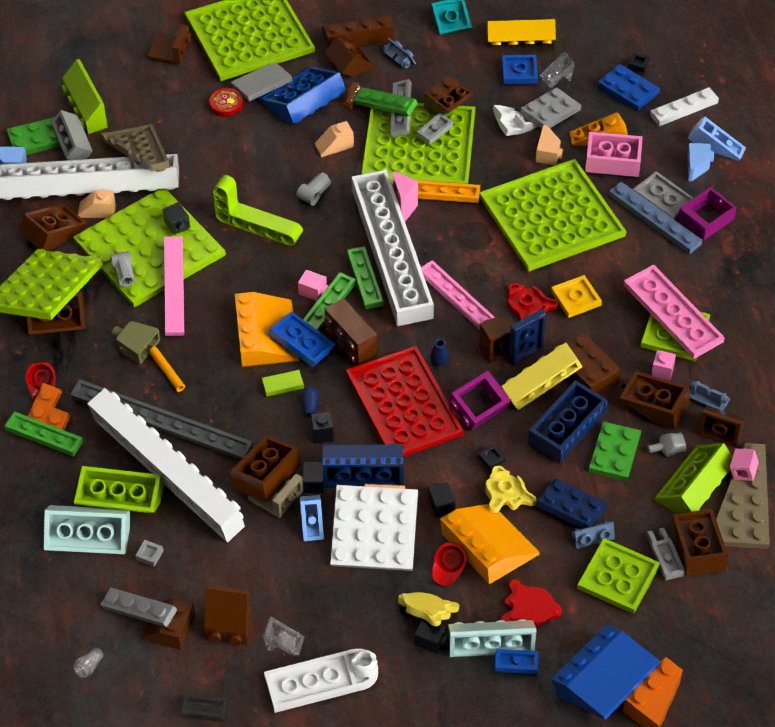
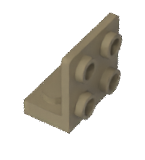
M295 474L291 479L286 480L267 502L250 495L248 500L276 517L281 518L303 492V477Z

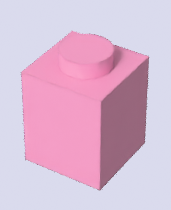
M309 270L304 272L298 282L299 295L318 301L328 288L325 276Z
M657 350L651 376L670 381L676 354Z
M735 448L730 465L734 480L754 481L759 463L754 449Z

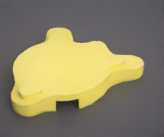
M502 466L493 467L490 478L485 484V492L490 499L488 510L492 513H497L503 505H508L512 510H516L522 504L534 506L537 498L526 490L523 480L519 476L516 478L509 475L510 471L505 470Z
M403 593L398 596V603L403 607H407V613L425 619L432 626H439L441 620L449 619L451 613L459 611L460 605L458 603L443 600L429 593Z

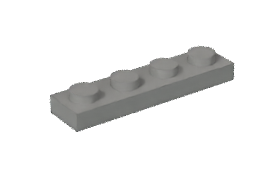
M406 79L393 83L392 94L411 98V81ZM391 113L390 133L392 137L409 134L410 116Z
M111 587L100 604L106 610L166 628L177 611L173 605Z

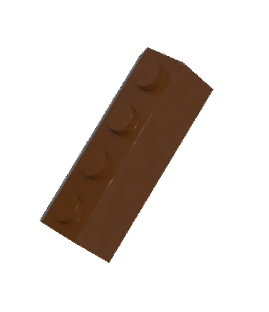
M390 15L321 27L327 49L336 37L356 44L359 47L389 42L388 37L394 41V26Z

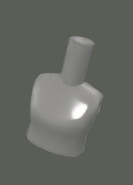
M681 432L667 433L659 437V443L648 445L647 449L649 453L662 451L666 457H670L676 453L686 452V443Z

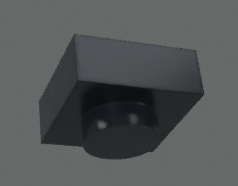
M633 53L628 63V69L644 73L649 64L650 57Z
M495 444L478 453V458L489 471L493 467L506 462V456Z

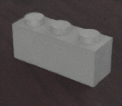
M60 110L51 123L66 159H87L93 151L78 115Z

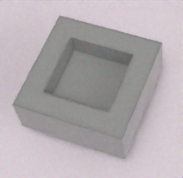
M144 540L135 555L136 560L155 567L164 551L163 546Z

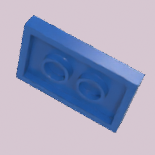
M621 64L617 65L598 81L599 88L637 111L658 95L660 91L659 87Z
M292 311L274 325L268 335L311 367H314L328 355L336 345V343Z

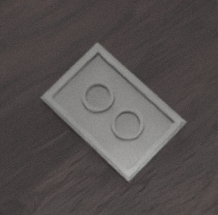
M274 62L232 81L231 85L250 102L293 80L287 71Z
M657 171L632 189L674 220L679 216L680 207L693 199L692 196Z

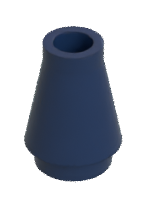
M436 339L434 341L430 354L431 361L438 366L444 365L449 359L446 342L443 339Z
M305 388L302 390L300 397L304 416L311 418V414H316L319 393H317L315 388Z

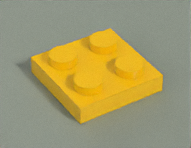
M585 275L551 287V293L559 302L568 318L602 306V300Z

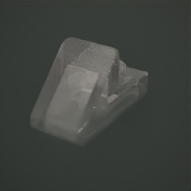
M564 51L540 76L550 88H553L563 77L571 81L575 63Z
M269 617L263 633L267 649L270 651L279 647L294 657L299 655L305 636L273 617Z

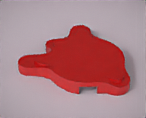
M512 283L508 287V307L520 320L541 309L547 313V311H554L559 308L557 300L546 297L542 291L534 286L531 289L524 288V285Z
M512 580L509 584L511 595L505 599L506 607L512 610L504 614L501 620L506 622L520 619L533 620L536 627L541 626L547 620L559 618L562 614V608L546 590L538 587H528L518 580Z

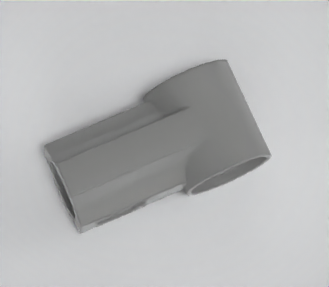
M323 172L318 173L308 184L304 183L298 188L296 196L313 206L318 202L320 194L331 184V180L327 174Z
M129 251L110 255L119 284L124 287L131 286L135 282Z

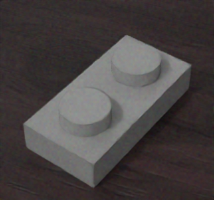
M440 113L417 131V137L430 145L453 127V121Z

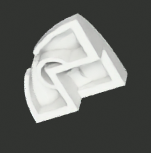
M502 105L493 106L496 120L506 136L522 134L538 127L520 112L514 111V108Z

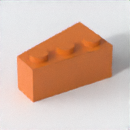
M665 657L660 662V665L625 699L623 712L642 727H661L680 684L683 670Z

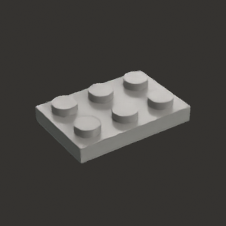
M556 87L521 107L520 113L541 129H543V125L551 128L580 111L581 104Z

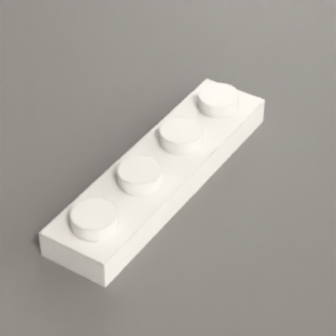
M706 88L653 109L650 112V116L661 126L717 104L719 98L710 88Z

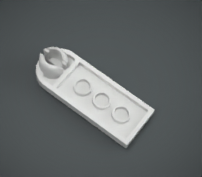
M351 649L265 671L264 677L273 709L276 713L365 690L376 682L378 678V665L376 655L373 652L364 649Z

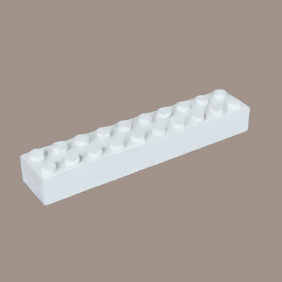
M167 154L170 168H166L161 172L151 171L130 157L0 165V198L10 200L14 197L27 199L32 196L45 198L50 195H84L95 190H113L114 193L128 190L130 192H137L144 189L155 191L161 188L172 190L179 185L178 155Z
M387 170L352 176V192L397 326L434 319V304Z
M104 388L87 403L95 421L152 474L161 475L164 485L227 543L245 527L242 520L244 517L239 512V505L233 500L229 501L222 489L219 487L216 489L212 486V481L206 475L201 476L198 468L193 463L189 465L180 451L175 452L168 440H162L158 437L160 435L153 427H147L145 420L140 415L135 416L132 408L127 403L123 405L115 392L112 391L110 393Z

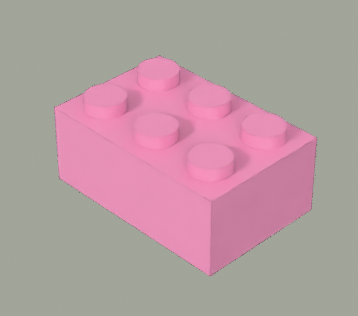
M589 132L585 172L639 177L643 136Z

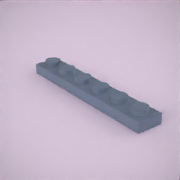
M620 182L609 191L611 198L688 254H691L702 245V239L623 182Z

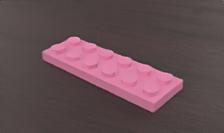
M655 265L624 280L623 285L693 359L724 342L725 337Z

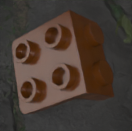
M181 25L177 36L157 34L149 51V58L181 63L191 40L188 25Z

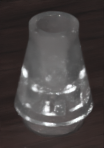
M94 648L77 659L73 666L74 672L81 678L91 676L99 661L104 657L103 652L98 648Z

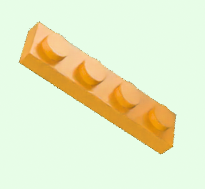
M416 180L418 181V199L479 203L480 185Z

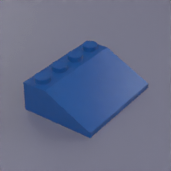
M310 66L292 78L293 81L260 97L259 101L283 121L296 124L303 117L313 114L319 107L326 106L330 100L340 97L346 91L340 72Z
M606 624L551 680L558 697L606 720L660 665V661L623 631Z

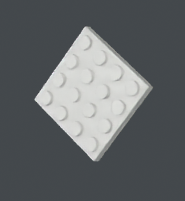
M337 485L331 566L413 571L418 490Z

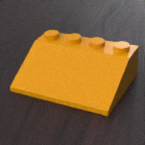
M256 292L235 294L242 367L299 361L297 355L268 335L269 330L291 311L293 312L292 300Z
M489 504L456 509L440 518L442 535L449 542L458 544L465 549L467 561L488 584L493 583L540 555L539 551L500 511L497 513L490 512L488 510Z

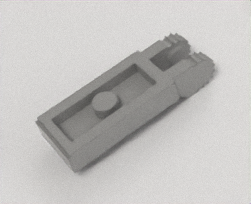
M665 528L658 529L660 541L656 540L653 531H647V539L656 561L660 562L659 568L665 581L685 576V569Z

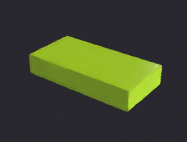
M299 370L262 378L266 397L304 389Z

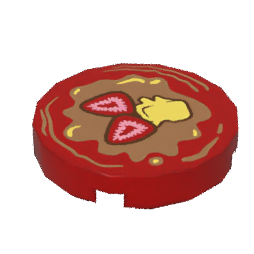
M232 88L216 90L209 98L210 109L219 116H233L235 112H240L244 106L242 94Z

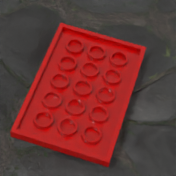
M417 346L346 370V375L382 444H403V457L464 435V430Z

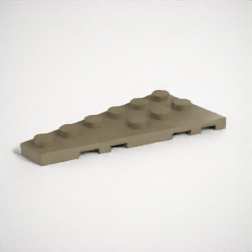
M153 124L101 134L102 141L151 171L161 172L166 168H170L169 160Z
M745 443L743 449H754L759 461L754 481L734 480L732 477L716 521L725 546L769 549L765 444Z

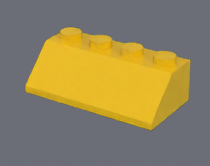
M555 19L487 21V42H491V45H501V42H508V45H518V41H525V44H535V41H541L542 44H551L552 40H556Z

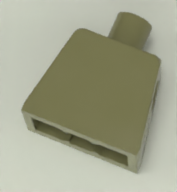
M134 321L129 322L124 329L115 326L111 334L116 338L118 351L138 365H141L148 357L149 350L152 347H156L160 342L158 328Z

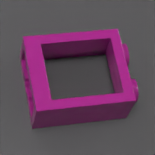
M709 187L680 207L678 221L704 241L734 220L737 207L725 199L719 192ZM707 204L722 214L711 223L706 222L696 214L697 211Z
M486 371L452 392L448 402L450 408L460 416L462 424L472 431L507 409L511 399L490 372ZM481 385L495 406L475 417L461 399V396Z

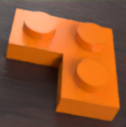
M43 383L28 417L65 430L71 415L55 408L62 390Z

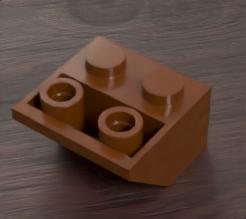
M447 76L424 92V108L435 116L440 113L443 115L448 114L470 99L473 93L452 77Z

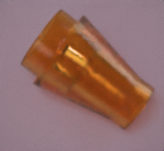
M352 82L347 86L343 102L346 108L351 109L355 104L353 99L362 88L359 83Z

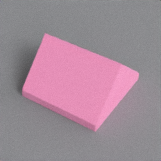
M392 172L393 190L404 221H406L418 206V181L398 172Z

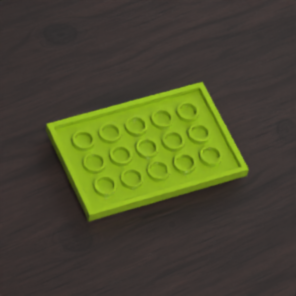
M37 249L0 286V313L52 320L103 266V259L95 258L94 256H81L78 254H66L60 251L52 252Z

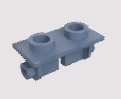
M389 37L387 38L390 43L383 47L386 55L394 59L402 68H408L410 62L416 64L412 58L414 55L410 50H404L397 40L393 41Z
M693 381L691 384L690 399L706 406L723 411L731 399L726 396V393H721L715 389L711 390L708 386L700 383V381Z
M605 520L602 523L585 529L574 528V531H571V536L575 539L576 549L601 543L603 538L607 540L615 539L614 522H607Z

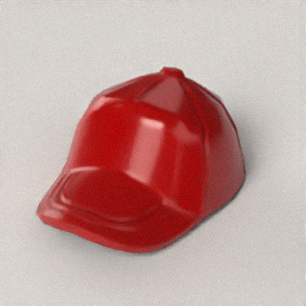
M33 363L26 371V382L34 401L43 383L55 387V371L49 363Z
M447 542L438 548L432 568V578L437 584L450 586L456 581L467 562V554L463 547Z

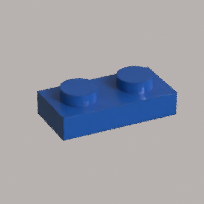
M496 649L495 672L538 674V651Z

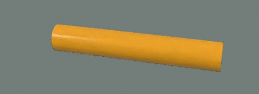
M152 347L149 350V354L177 392L184 390L185 385L157 347Z

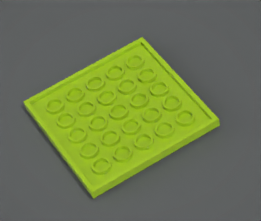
M223 0L185 12V17L220 81L255 71L274 62L278 64L315 52L313 43L287 0Z
M418 103L410 114L409 134L394 138L390 133L391 112L371 108L362 174L387 170L391 183L392 172H398L419 181L468 184L476 107L458 106L450 113L444 114L453 121V127L430 145L417 137V131L436 117L424 108V103Z
M576 159L493 187L479 194L485 207L528 272L626 236V230Z
M165 188L158 189L73 237L74 242L87 256L103 259V266L99 270L134 308L165 291L164 237H183V280L226 255L225 250L184 207L183 209L189 215L190 228L176 235L172 233L164 222L162 209L178 201ZM129 251L135 282L131 286L124 287L119 284L110 255Z

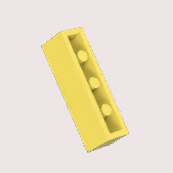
M565 342L557 346L548 355L539 358L532 366L524 368L514 378L508 379L502 385V388L517 410H520L582 368V365Z

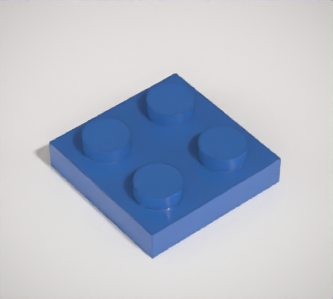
M502 55L504 84H538L536 55Z

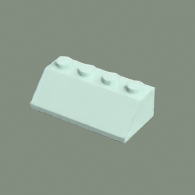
M50 505L45 509L44 550L125 554L130 530V511L111 508Z
M525 619L508 622L499 620L487 623L478 621L466 624L462 622L448 624L450 657L496 655V649L535 651V624L533 620L527 621Z

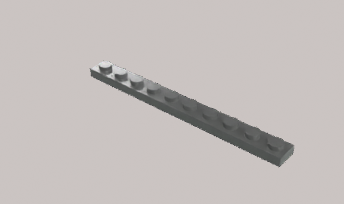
M79 379L70 395L72 399L87 404L104 388ZM116 393L123 405L127 403L132 408L135 416L140 415L145 420L146 426L242 460L253 447L252 441Z

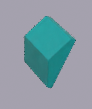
M445 0L431 3L434 24L439 35L472 29L465 0Z

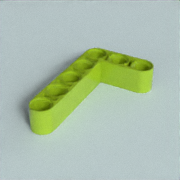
M223 175L213 188L216 217L222 223L288 246L295 245L302 234L303 228L294 221L238 203L236 182L231 176Z

